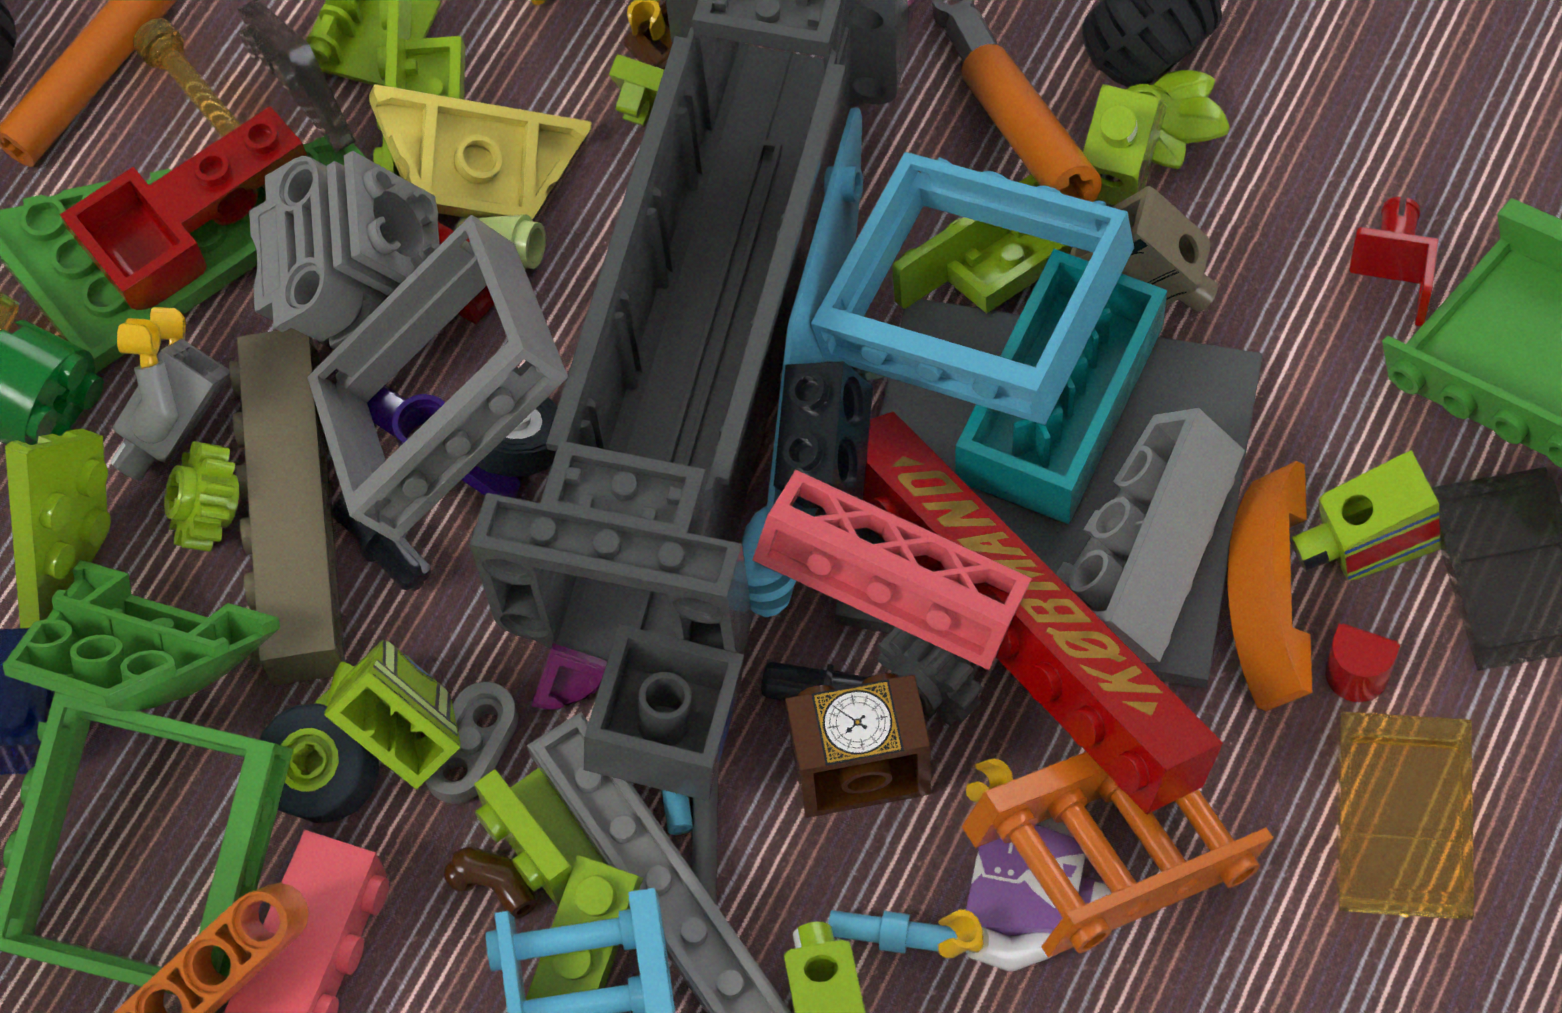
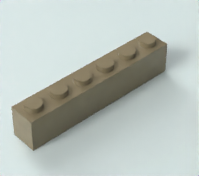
M293 328L284 332L271 331L238 336V360L230 361L229 372L234 395L241 396L242 412L233 413V427L238 447L245 448L246 464L237 465L236 469L242 501H249L250 517L240 520L244 551L246 555L252 554L253 572L244 574L245 595L249 609H256L258 612L278 617L280 629L250 654L254 666L262 664L272 686L333 677L341 661L345 662L327 440L307 378L320 365L319 353L312 337Z

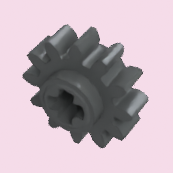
M897 627L878 645L882 653L878 656L877 660L885 668L891 670V673L897 674L899 677L915 674L923 715L931 718L937 712L940 718L947 725L951 726L955 720L962 723L981 702L978 695L983 691V687L968 677L974 670L968 660Z

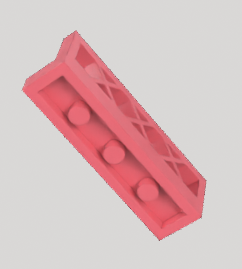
M798 470L794 471L768 513L752 559L763 566L987 670L990 669L999 651L1009 625L1032 579ZM799 496L823 507L827 515L814 517L792 507V505ZM868 528L883 536L885 543L872 544L858 537L855 529ZM927 555L940 561L945 570L933 572L918 565L914 557ZM988 583L1009 593L1005 604H1002L979 593L974 584Z

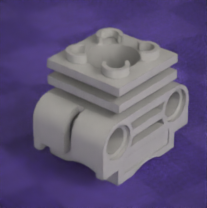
M354 151L344 155V165L334 161L326 166L311 157L300 156L265 176L266 201L249 211L250 233L257 251V272L253 286L255 312L273 320V328L280 332L293 328L335 350L440 246L437 221L438 209L435 196Z

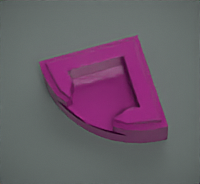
M552 643L532 699V706L541 709L564 708V705L575 703L586 698L591 693H595L599 690L607 661Z

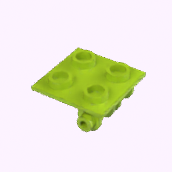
M325 0L319 16L306 38L296 64L370 85L385 86V80L380 78L377 63L378 47L386 45L387 30H383L380 22L379 0ZM411 0V39L426 38L441 6V0Z

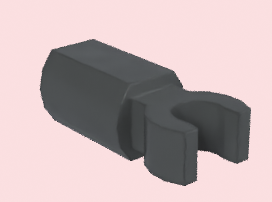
M932 0L933 18L936 23L946 27V32L963 63L974 49L986 44L998 45L980 11L975 8L974 0H960L959 3L953 5L946 4L942 0Z

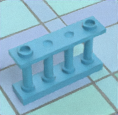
M650 888L628 892L631 909L620 910L619 918L517 933L515 917L509 911L495 913L497 930L486 931V946L491 971L502 970L507 1012L624 1013L633 1011V1013H676L659 894L656 889ZM623 944L625 951L633 949L637 951L640 976L628 977L627 985L526 1000L521 960Z

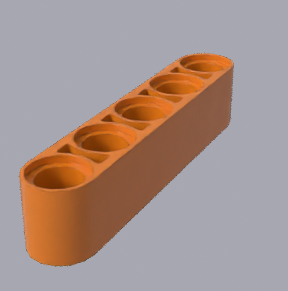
M277 883L251 891L238 898L114 1013H167L163 1002L166 990L178 996L182 1004V1013H215L300 936L307 925L309 917L308 905L302 893L291 885ZM263 901L270 903L279 914L280 924L276 934L265 929L259 920V908ZM214 946L223 949L230 958L231 969L228 977L219 974L212 965L211 953Z

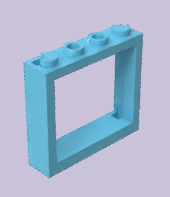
M904 152L811 322L822 357L835 362L844 361L847 365L1046 425L1134 249L1128 211L1106 206L1105 201L1090 202L1064 195L1057 189L1049 186L1035 187L1012 181L994 171L979 172L953 165L941 157L938 160ZM923 206L1093 252L1036 367L864 317Z

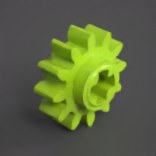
M193 441L190 453L183 452L182 466L176 465L172 469L166 485L164 509L167 518L171 519L169 529L176 530L174 545L187 549L211 552L213 542H220L222 539V527L227 528L233 521L239 500V482L236 475L233 474L235 463L228 462L229 448Z

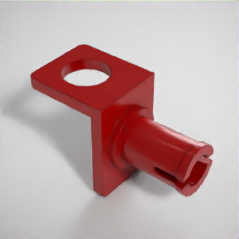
M1393 197L1385 201L1382 206L1380 230L1360 227L1356 230L1349 271L1359 275L1420 284L1414 326L1421 327L1425 323L1431 298L1439 239L1417 236V223L1420 217L1419 205L1414 200L1407 198L1404 216H1400L1398 213L1401 197Z

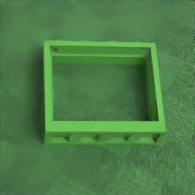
M55 692L47 723L39 722L38 739L41 741L35 767H32L27 772L22 783L20 798L24 808L18 830L10 835L4 850L3 863L7 871L0 893V951L142 987L163 966L34 934L91 721L245 757L199 934L238 898L257 890L293 749L136 710L117 711ZM214 946L211 953L212 965L219 974L228 977L231 969L230 958L223 949ZM168 990L165 991V993H169V994L175 995V994H174L173 992H171V991H168Z

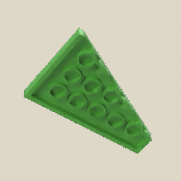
M345 133L320 137L313 142L303 144L308 157L326 166L334 161L344 165V155L351 151L365 157ZM172 169L150 172L151 179L145 181L150 185ZM110 181L63 190L55 196L37 195L23 198L24 205L0 210L1 262L62 338L92 354L95 363V374L126 354L120 353L118 350V326L125 323L128 318L150 320L152 309L135 310L127 304L67 230L59 215ZM265 184L257 189L258 199L253 208L266 201ZM248 213L244 218L230 225H219L211 219L191 232L190 235L197 242L207 268L200 277L154 307L176 308L182 314H185L257 265V251L250 233V214Z

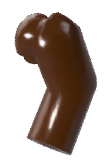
M470 846L454 852L452 861L444 868L445 880L452 889L458 892L471 891L475 884L492 888L505 911H509L515 919L527 915L537 906L538 901L517 871L512 860L507 856Z

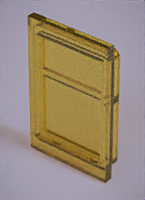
M1341 712L1340 739L1338 743V911L1402 915L1404 917L1473 919L1472 720L1389 715L1374 712Z

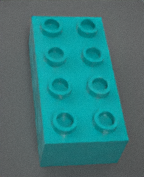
M1053 249L1000 357L1036 367L1089 261ZM1121 273L1046 425L976 404L955 445V473L968 486L1069 525L1161 333L1168 290Z

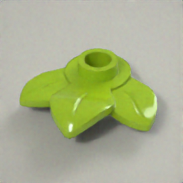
M1178 70L1165 74L1153 85L1137 84L1126 89L1161 98L1167 104L1152 159L1153 163L1180 169L1184 162L1187 143L1209 141L1229 133V123L1224 112L1214 101L1207 98L1214 88L1215 80L1213 77L1195 70Z

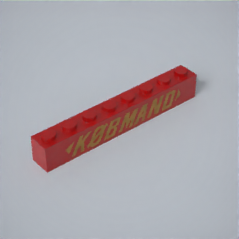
M894 411L870 419L863 501L1032 578L995 658L1008 669L1029 691L1030 695L1071 735L1073 740L1114 780L1116 785L1146 815L1202 788L1223 742ZM875 532L876 534H878V535L884 540V538H883V536H882L881 534ZM927 555L914 557L918 565L933 572L945 570L940 561ZM988 583L974 584L979 593L1002 604H1005L1009 593Z

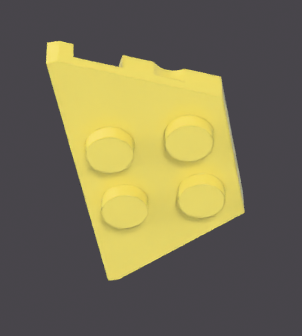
M374 84L369 95L370 105L400 177L434 195L438 213L468 218L470 215L474 217L529 215L533 220L591 130L590 121Z

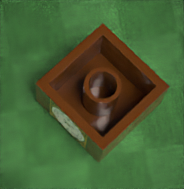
M882 673L865 679L860 685L839 689L829 685H818L801 691L796 697L786 698L791 746L806 818L931 795L930 742L915 674L899 677L894 673Z

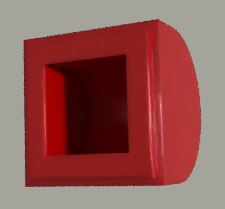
M1339 623L1325 668L1326 680L1330 688L1338 696L1351 702H1367L1375 699L1382 694L1388 684L1401 644L1389 638Z

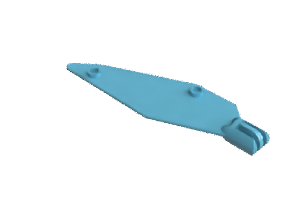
M859 108L850 109L834 166H828L825 171V197L787 327L767 506H764L752 517L745 528L742 538L751 610L763 617L778 615L788 606L796 580L763 566L752 559L767 515L781 494V491L773 485L785 365L835 362L822 357L811 322L856 241L859 204L863 192V176L861 171L862 115ZM796 502L792 505V507L815 517L817 508L804 509Z

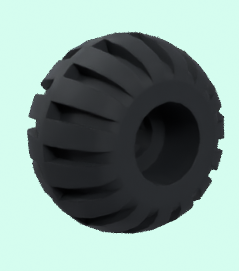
M1102 0L1089 12L1083 21L1082 34L1085 49L1096 69L1102 71L1113 81L1128 88L1137 84H1149L1164 71L1168 72L1185 56L1192 53L1197 48V45L1218 28L1222 18L1220 1Z

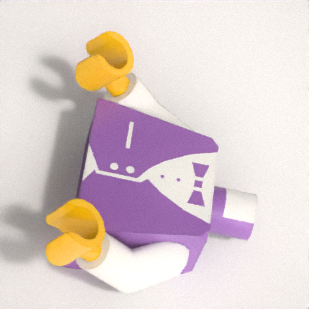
M988 759L976 763V769L987 775L990 786L988 787L984 783L976 781L967 784L966 794L971 801L978 802L985 791L1012 781L1013 776L1009 766L999 759ZM1050 818L1035 825L1034 828L1086 904L1111 894L1104 881L1083 878L1086 855L1063 822L1056 823L1053 818ZM1000 838L978 848L966 910H957L938 921L939 925L952 928L957 935V939L949 938L938 944V951L941 956L954 958L966 952L968 957L1009 972L1049 959L1041 946L1062 917L1012 842L1004 843Z

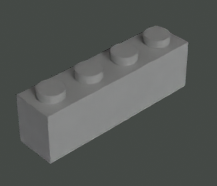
M1200 408L1156 414L1152 417L1113 481L1121 488L1115 499L1110 500L1100 510H1095L1083 529L1091 538L1074 565L1063 562L1056 573L1143 663L1160 662L1165 649L1170 643L1171 633L1185 598L1192 588L1193 578L1206 546L1213 536L1214 526L1227 494L1234 484L1235 474L1245 452L1236 441Z

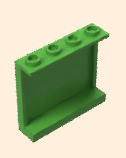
M1511 198L1497 213L1500 231L1499 241L1412 338L1405 344L1387 335L1382 341L1389 380L1403 392L1419 394L1442 405L1453 416L1460 419L1469 418L1494 430L1503 440L1511 444L1521 443L1547 456L1551 462L1562 468V219Z

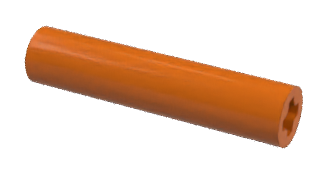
M109 0L0 123L1 149L19 163L33 167L177 0Z
M986 44L974 49L963 63L962 78L1039 186H1049L1057 189L1064 195L1094 202L1102 186L1099 173L1007 51L995 44Z

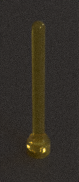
M156 18L146 22L138 29L133 40L134 48L150 67L167 70L221 137L241 125L184 57V39L170 21Z

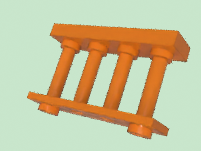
M1087 752L985 791L962 825V829L975 848L1000 838L1004 843L1012 842L1061 915L1062 919L1041 946L1048 958L1073 947L1077 953L1086 952L1103 942L1112 930L1222 882L1228 888L1241 884L1260 868V864L1256 859L1274 838L1268 829L1264 828L1234 840L1198 789L1175 802L1210 852L1186 861L1154 814L1151 812L1146 815ZM1102 798L1106 803L1113 801L1161 872L1136 882L1085 808L1086 804ZM1050 818H1053L1056 823L1063 822L1111 894L1086 904L1034 828L1035 825Z

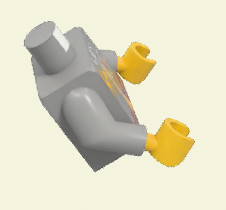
M153 307L150 312V320L128 318L125 323L118 326L117 330L119 352L139 354L140 365L134 368L138 387L112 428L125 439L113 456L111 464L126 476L138 481H142L155 459L166 462L179 452L230 376L228 368L184 340L186 319L176 308ZM161 339L169 340V346L161 349L158 353Z

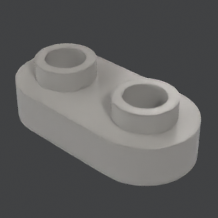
M478 682L461 691L453 703L461 747L425 781L429 791L443 802L459 804L475 798L478 794L474 783L495 769L516 731L518 713L514 700L504 687L496 683ZM485 714L497 716L496 722L489 727H479L476 725L478 719ZM455 767H464L468 770L465 777L459 781L446 779L448 772Z

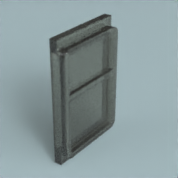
M1546 467L1431 487L1439 502L1441 553L1477 671L1562 656V503L1555 482L1548 476Z

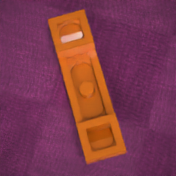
M1298 461L1271 472L1250 484L1238 507L1229 545L1228 601L1235 645L1250 693L1257 708L1264 711L1271 710L1312 693L1311 634L1292 627L1289 528L1307 520L1305 464Z

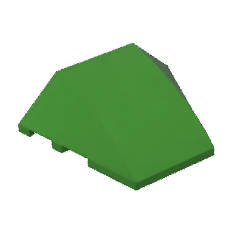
M79 560L73 568L74 581L68 590H57L52 597V612L46 620L36 621L31 625L4 662L3 668L5 676L109 709L138 711L155 708L190 696L211 685L238 666L280 629L278 617L231 603L225 604L210 617H205L134 596L131 593L128 573Z

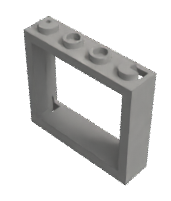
M470 215L307 378L350 517L397 542L568 378V375L514 243L473 215ZM487 285L509 342L385 460L367 402ZM525 359L526 361L517 368L516 366ZM335 369H338L340 371L335 375L337 379L336 384L326 379Z

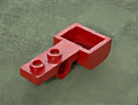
M269 106L152 184L148 185L138 171L131 167L59 215L67 230L132 309L145 310L158 305L205 272L207 268L206 262L197 242L190 235L191 232L211 219L219 225H230L244 218L255 206L258 199L257 189L265 184V176L289 161L300 156H307L301 140L274 109Z

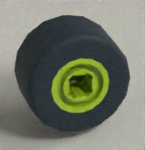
M319 703L296 705L276 715L262 731L259 738L262 741L293 749L278 810L314 823L339 821L358 811L372 795L379 775V759L324 715L327 706ZM316 751L309 758H306L310 753Z

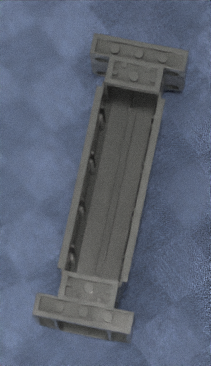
M666 0L672 47L568 372V378L566 379L546 442L547 449L556 451L541 502L536 503L486 493L470 542V548L493 618L504 630L516 636L535 640L549 649L552 643L606 661H608L619 624L740 654L744 653L753 617L742 544L734 542L783 368L787 327L825 197V171L828 166H834L850 109L863 103L886 104L896 98L909 52L908 0ZM748 44L783 49L786 52L749 46ZM793 51H794V52H800V53L811 54V55L823 56L824 59H823V58H817V57H811V56L800 55V54H794Z

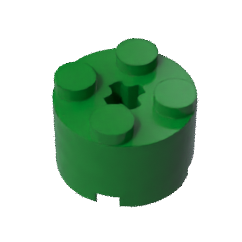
M19 320L15 324L20 329L13 334L4 329L0 331V442L7 445L10 441L18 440L34 445L38 443L39 436L48 434L62 436L66 431L73 430L71 427L83 409H91L99 400L104 387V380L95 374L94 358L89 351L26 320Z

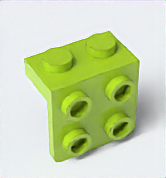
M539 768L511 788L496 769L474 783L482 804L475 811V814L485 830L496 843L504 838L517 853L512 862L524 881L534 892L543 887L557 907H559L577 854L604 864Z

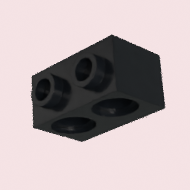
M844 361L785 365L773 485L781 492L794 471L798 470L863 500L873 386ZM799 496L795 500L804 509L823 508Z

